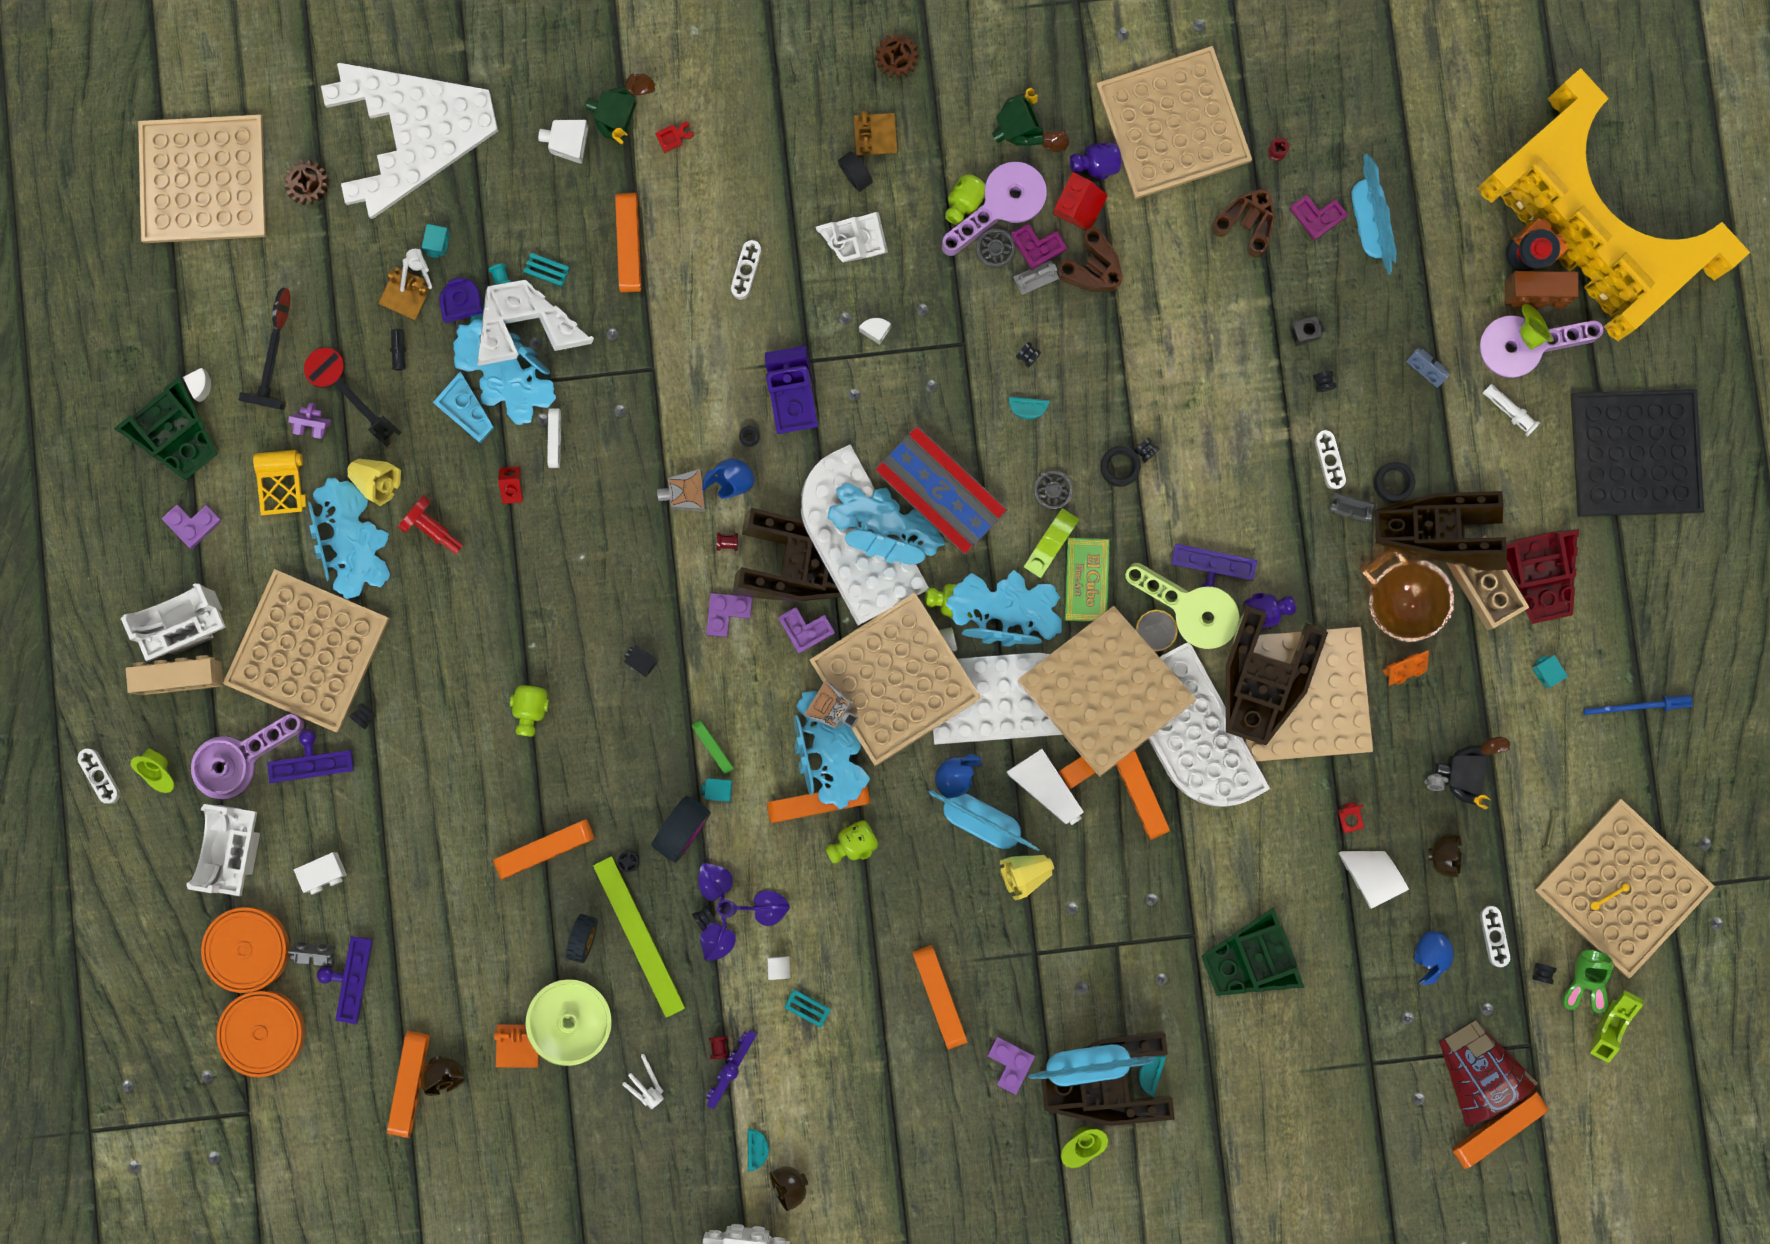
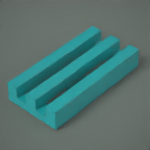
M530 253V258L523 272L563 287L570 268ZM534 260L550 265L557 269L563 270L564 272L561 273L553 269L547 268L545 266L539 265L537 263H534ZM531 267H534L544 272L558 276L561 279L559 281L546 275L540 274L538 272L532 271L530 269Z
M796 989L792 991L784 1006L785 1009L820 1028L831 1008ZM795 995L825 1011L824 1014L794 999ZM791 1002L820 1017V1022L791 1007Z

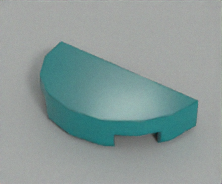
M1008 397L1012 412L1025 420H1033L1042 416L1050 400Z
M1165 1055L1153 1056L1155 1057L1153 1063L1141 1065L1139 1069L1138 1079L1140 1086L1147 1094L1153 1097L1165 1063Z
M752 1128L747 1129L748 1172L761 1167L768 1158L769 1153L768 1141L765 1136Z

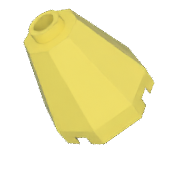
M357 459L348 466L349 479L365 498L379 506L390 501L395 495L392 493L393 489H398L401 484V470L388 462Z
M1045 855L1015 856L1000 860V865L1004 864V868H1001V874L1009 893L1014 892L1016 894L1012 896L1014 900L1027 897L1052 876V870H1054L1052 860Z

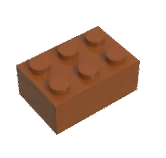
M1515 271L1505 280V305H1512V308L1516 309L1522 308L1524 304H1529L1535 309L1545 308V306L1563 309L1578 297V272Z

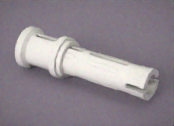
M1492 383L1483 392L1486 397L1512 419L1513 425L1517 424L1526 432L1525 435L1527 437L1540 424L1539 421H1534L1525 409H1520Z

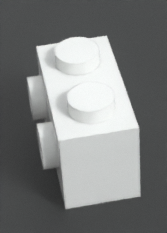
M332 852L294 869L303 893L310 892L311 895L322 891V886L330 883V886L341 883L342 877L347 876L338 852Z

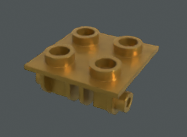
M862 111L860 115H854L856 156L897 153L895 113L868 115L867 111Z
M395 267L394 271L390 270L388 273L389 282L378 304L416 320L430 289L425 279L407 272L405 288L401 292L400 284L403 270Z

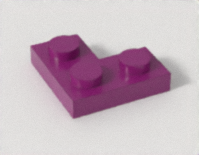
M1307 195L1289 208L1313 241L1317 240L1348 216L1336 199L1319 211Z
M1029 224L1011 233L1015 245L1031 270L1067 251V247L1057 231L1040 241Z

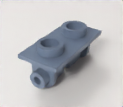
M1418 347L1406 362L1438 388L1448 378L1450 373L1438 361L1432 364L1431 360L1433 357L1425 349L1421 350Z

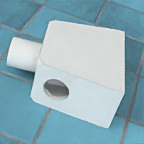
M554 120L551 130L540 129L538 140L549 143L548 149L551 154L582 164L589 126L586 120Z

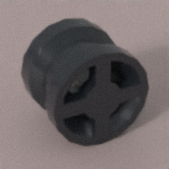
M1028 342L1019 351L1016 358L1023 360L1025 366L1029 368L1042 352L1035 350L1032 347V343Z
M1333 371L1313 375V380L1317 384L1316 392H1325L1337 388L1336 383L1333 382Z
M1148 437L1134 451L1146 463L1160 448L1154 446L1152 440Z
M359 703L357 710L351 713L349 717L359 726L366 729L368 722L374 720L376 715L366 706Z
M625 851L619 855L617 864L622 871L632 872L639 867L640 859L635 852Z
M707 905L703 906L701 911L692 914L702 931L707 930V926L717 923L715 916Z
M1535 963L1536 973L1532 976V979L1553 985V974L1556 973L1557 968Z

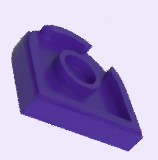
M455 278L449 281L440 293L439 302L442 319L445 324L483 314L484 309L480 290L470 280Z

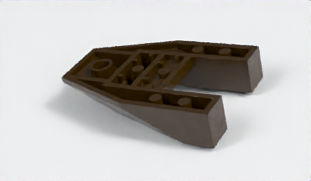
M1502 491L1436 493L1375 510L1376 544L1418 557L1484 571L1506 570V537L1462 538L1461 525L1503 524Z
M750 508L744 517L742 535L785 544L781 575L741 567L735 574L732 594L750 598L796 602L842 597L809 537L802 519Z
M1245 603L1226 663V733L1267 745L1307 694L1328 632L1324 628L1305 623L1291 664L1255 653L1254 649L1267 612L1265 609Z
M1163 1031L1101 1039L1083 1047L1090 1048L1110 1044L1120 1045L1129 1052L1130 1058L1168 1055L1166 1034ZM1046 1065L1041 1066L1040 1071H1046ZM1127 1073L1117 1079L1070 1086H1058L1049 1078L1041 1079L1044 1111L1109 1126L1175 1120L1173 1098L1170 1095L1129 1099Z

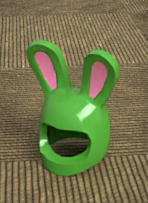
M1584 950L1578 954L1575 964V979L1564 993L1562 1004L1565 1008L1569 1010L1576 1009L1584 990L1589 989L1590 1005L1594 1012L1601 1014L1607 1010L1608 998L1605 985L1609 981L1614 969L1611 957L1596 950Z

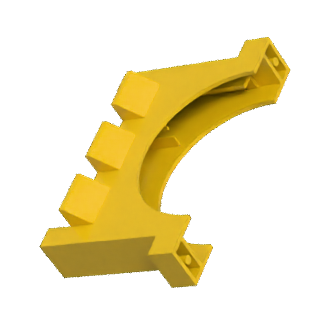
M1580 68L1548 98L1552 107L1558 110L1560 115L1498 168L1477 189L1483 198L1490 203L1501 196L1504 203L1511 207L1518 218L1525 222L1526 225L1537 218L1545 219L1552 226L1551 230L1556 235L1560 234L1567 241L1565 244L1569 248L1558 258L1560 264L1567 268L1569 272L1578 265L1582 272L1591 279L1584 288L1587 290L1588 295L1600 304L1605 313L1609 314L1610 317L1614 316L1604 325V328L1618 342L1636 330L1702 268L1706 275L1715 281L1733 269L1750 252L1723 222L1696 237L1679 240L1661 239L1645 235L1627 226L1606 207L1597 194L1588 172L1586 142L1596 113L1609 98Z

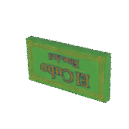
M1067 538L1065 621L1093 622L1107 611L1110 539Z

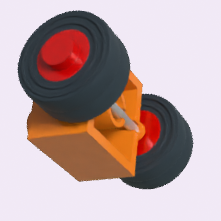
M1537 218L1530 221L1509 242L1506 248V259L1509 265L1517 271H1532L1536 268L1548 267L1569 248L1565 244L1567 241L1560 234L1556 235L1551 230L1552 226L1545 219Z

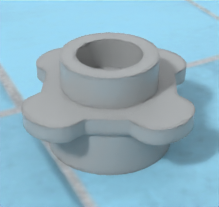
M1431 774L1424 780L1427 788L1433 791L1444 790L1445 782H1448V778L1443 777L1441 774Z

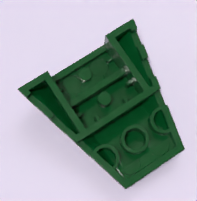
M179 376L167 385L161 394L136 414L128 416L113 429L186 480L218 455Z
M1274 907L1201 955L1216 996L1304 988L1296 959Z

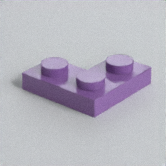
M176 505L162 518L190 549H193L222 522L207 505L192 518L179 505Z
M711 593L706 635L728 637L730 617L750 619L753 598Z
M795 607L778 617L799 654L835 634L825 615L806 625Z
M996 1037L987 1056L1006 1065L997 1085L1016 1095L1035 1056Z

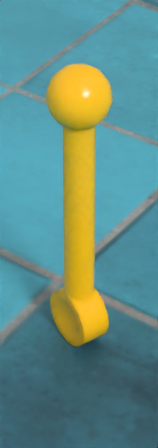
M1627 883L1622 884L1620 889L1598 902H1592L1590 908L1598 910L1601 904L1623 891L1627 892L1630 886Z

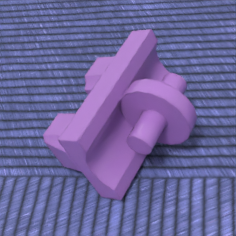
M309 403L307 408L301 407L300 413L303 414L294 413L293 416H289L288 422L292 423L293 434L304 435L306 426L312 427L311 437L322 439L325 436L326 429L331 426L330 419L320 418L322 411L316 410L314 403Z

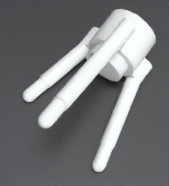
M420 249L409 250L406 253V258L402 260L403 271L400 291H404L408 267L415 271L421 269L429 289H432L427 274L429 269L423 258L422 251Z
M641 1054L655 1089L650 1087L646 1090L632 1073H629L628 1076L643 1094L641 1095L626 1082H623L622 1085L641 1100L645 1106L648 1105L650 1109H653L664 1099L661 1095L664 1091L659 1086L646 1056Z

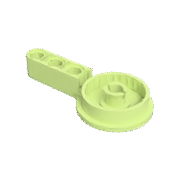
M1133 563L1127 569L1125 575L1130 584L1163 602L1175 611L1178 630L1190 644L1203 649H1213L1226 644L1235 635L1240 619L1239 609L1234 599L1227 592L1210 586L1199 587L1188 592L1140 563ZM1133 569L1139 570L1141 577L1133 578L1130 571ZM1156 580L1159 583V588H1151L1149 581ZM1167 591H1175L1178 597L1176 599H1169ZM1211 612L1214 615V619L1210 621L1205 620L1203 613Z

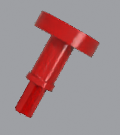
M422 495L401 520L397 528L406 533L414 524L432 538L436 544L440 542L456 555L463 544L447 533L449 529L443 527L424 512L431 500Z

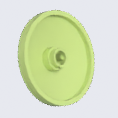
M578 980L556 981L544 987L533 998L526 1014L525 1027L527 1037L538 1055L548 1062L561 1066L582 1064L596 1056L608 1040L611 1031L609 1006L602 994L585 982Z

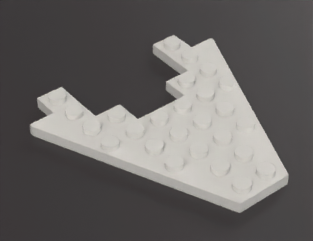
M337 63L341 82L321 86L324 104L327 108L366 100L370 118L390 115L397 151L377 155L381 175L341 183L345 204L350 205L366 201L370 219L384 212L498 132L491 94L486 89L344 63Z

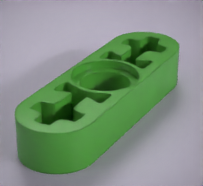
M699 719L691 726L726 775L732 771L734 767L703 722Z

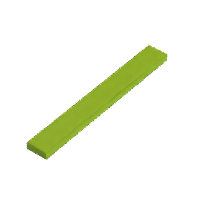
M613 856L593 865L665 1017L667 1018L685 1009L684 1003Z

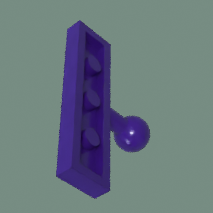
M1175 544L1171 565L1208 572L1206 583L1201 587H1215L1216 574L1253 581L1257 560Z
M309 729L303 730L299 734V742L304 745L305 757L267 762L269 783L354 771L352 750L314 755L312 744L316 740L315 733Z
M351 936L344 974L333 972L329 967H322L317 972V979L323 984L331 981L342 982L335 1021L358 1024L373 939Z
M750 1029L748 1033L743 1032L738 1041L741 1044L738 1051H732L727 1060L730 1063L723 1066L716 1079L720 1081L716 1089L712 1087L706 1096V1099L709 1100L707 1106L714 1109L729 1082L737 1078L739 1074L738 1067L758 1034L754 1030Z

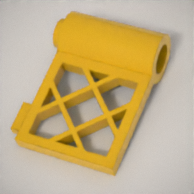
M297 450L255 453L253 464L257 475L261 515L303 512V507H307L306 495H302L299 469L303 465L302 454L298 453ZM287 475H294L295 484L291 489L281 483ZM270 477L277 483L268 491L263 487V478ZM279 485L288 491L281 501L272 494ZM290 494L297 499L298 508H289L284 504ZM271 496L279 504L274 510L266 511L265 502Z

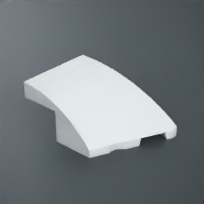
M879 212L816 227V230L821 233L828 242L827 244L836 252V255L842 262L888 253Z
M1385 851L1338 852L1357 888L1361 890L1369 908L1372 909L1409 890L1400 872Z

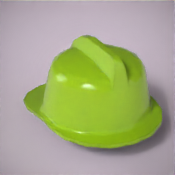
M1524 304L1522 312L1525 320L1519 329V333L1528 349L1532 350L1546 341L1553 342L1554 338L1549 332L1541 314L1531 305Z
M149 748L142 756H136L131 760L133 770L152 788L163 793L171 792L174 789L173 779L167 772L168 761L163 755Z
M1079 1127L1073 1133L1072 1139L1064 1145L1061 1151L1063 1164L1070 1168H1078L1100 1155L1108 1145L1107 1135L1102 1130L1095 1129L1094 1127Z

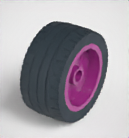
M686 795L665 820L651 846L660 854L676 863L699 834L711 812L698 801Z

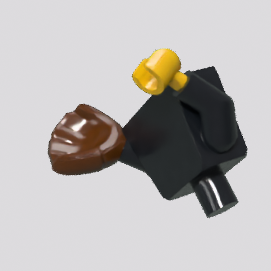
M1494 737L1486 740L1482 745L1467 746L1456 751L1454 756H1450L1448 764L1437 762L1435 774H1441L1448 778V782H1445V785L1449 787L1450 792L1460 801L1473 805L1477 804L1479 807L1487 809V806L1482 805L1484 799L1491 800L1486 795H1482L1488 756L1485 755L1508 751L1510 749V742L1504 737Z

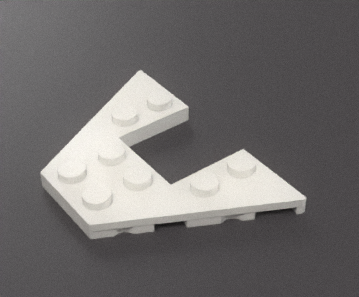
M526 280L488 286L485 294L477 365L481 366L517 358V349L505 326L507 323L539 318L554 351L592 344L594 338L592 336L588 337L577 327L578 324L568 319L567 315L557 306L553 307L545 300V296L535 290Z

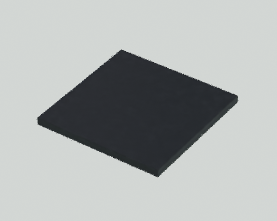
M1697 389L1579 392L1571 394L1577 517L1704 513Z

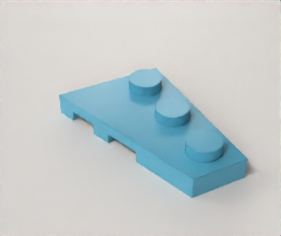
M459 372L433 403L479 443H482L494 427L464 376Z

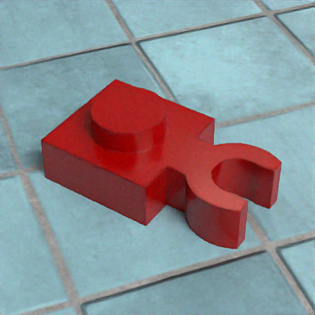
M688 122L682 123L677 130L674 125H671L655 133L664 153L682 146L681 139H691L694 137L693 131L690 133L684 132L686 128L690 127Z

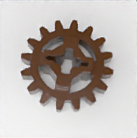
M894 33V38L887 35V41L880 40L881 47H876L878 54L875 55V60L879 61L877 67H883V75L889 72V78H892L894 74L897 75L898 79H900L901 74L908 77V70L914 72L915 68L913 65H918L919 60L916 59L919 57V52L916 51L917 44L911 45L912 38L905 40V34L901 38H898L897 33ZM904 47H906L910 51L911 55H909V53L905 51ZM900 50V56H898V58L894 62V56H896ZM884 57L886 60H889L890 66L885 62Z
M300 160L299 166L293 163L292 167L294 169L292 171L286 170L289 177H283L287 182L283 186L286 190H289L286 194L289 197H293L292 200L296 203L300 200V203L304 206L306 201L310 205H313V200L315 199L320 202L319 196H326L327 194L324 192V189H329V185L325 183L329 181L328 176L325 175L326 171L323 168L320 169V165L317 162L313 165L311 160H308L307 164ZM309 171H313V172L317 173V175H315V174H312V175H311V174L309 173ZM295 190L303 191L304 195L298 194Z

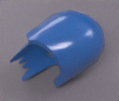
M730 458L719 462L713 470L707 471L702 490L704 491L714 482H717L722 487L718 491V496L721 499L731 498L749 491L754 485L755 477L751 468L746 463Z
M968 754L965 757H951L945 760L936 771L935 784L937 790L947 798H957L968 792L972 785L971 778L974 774L971 767L981 766L982 763L978 760H983V758Z
M1436 931L1426 932L1420 937L1415 947L1414 961L1427 968L1433 967L1419 983L1429 985L1437 982L1439 976L1452 965L1454 949L1450 940L1443 933Z

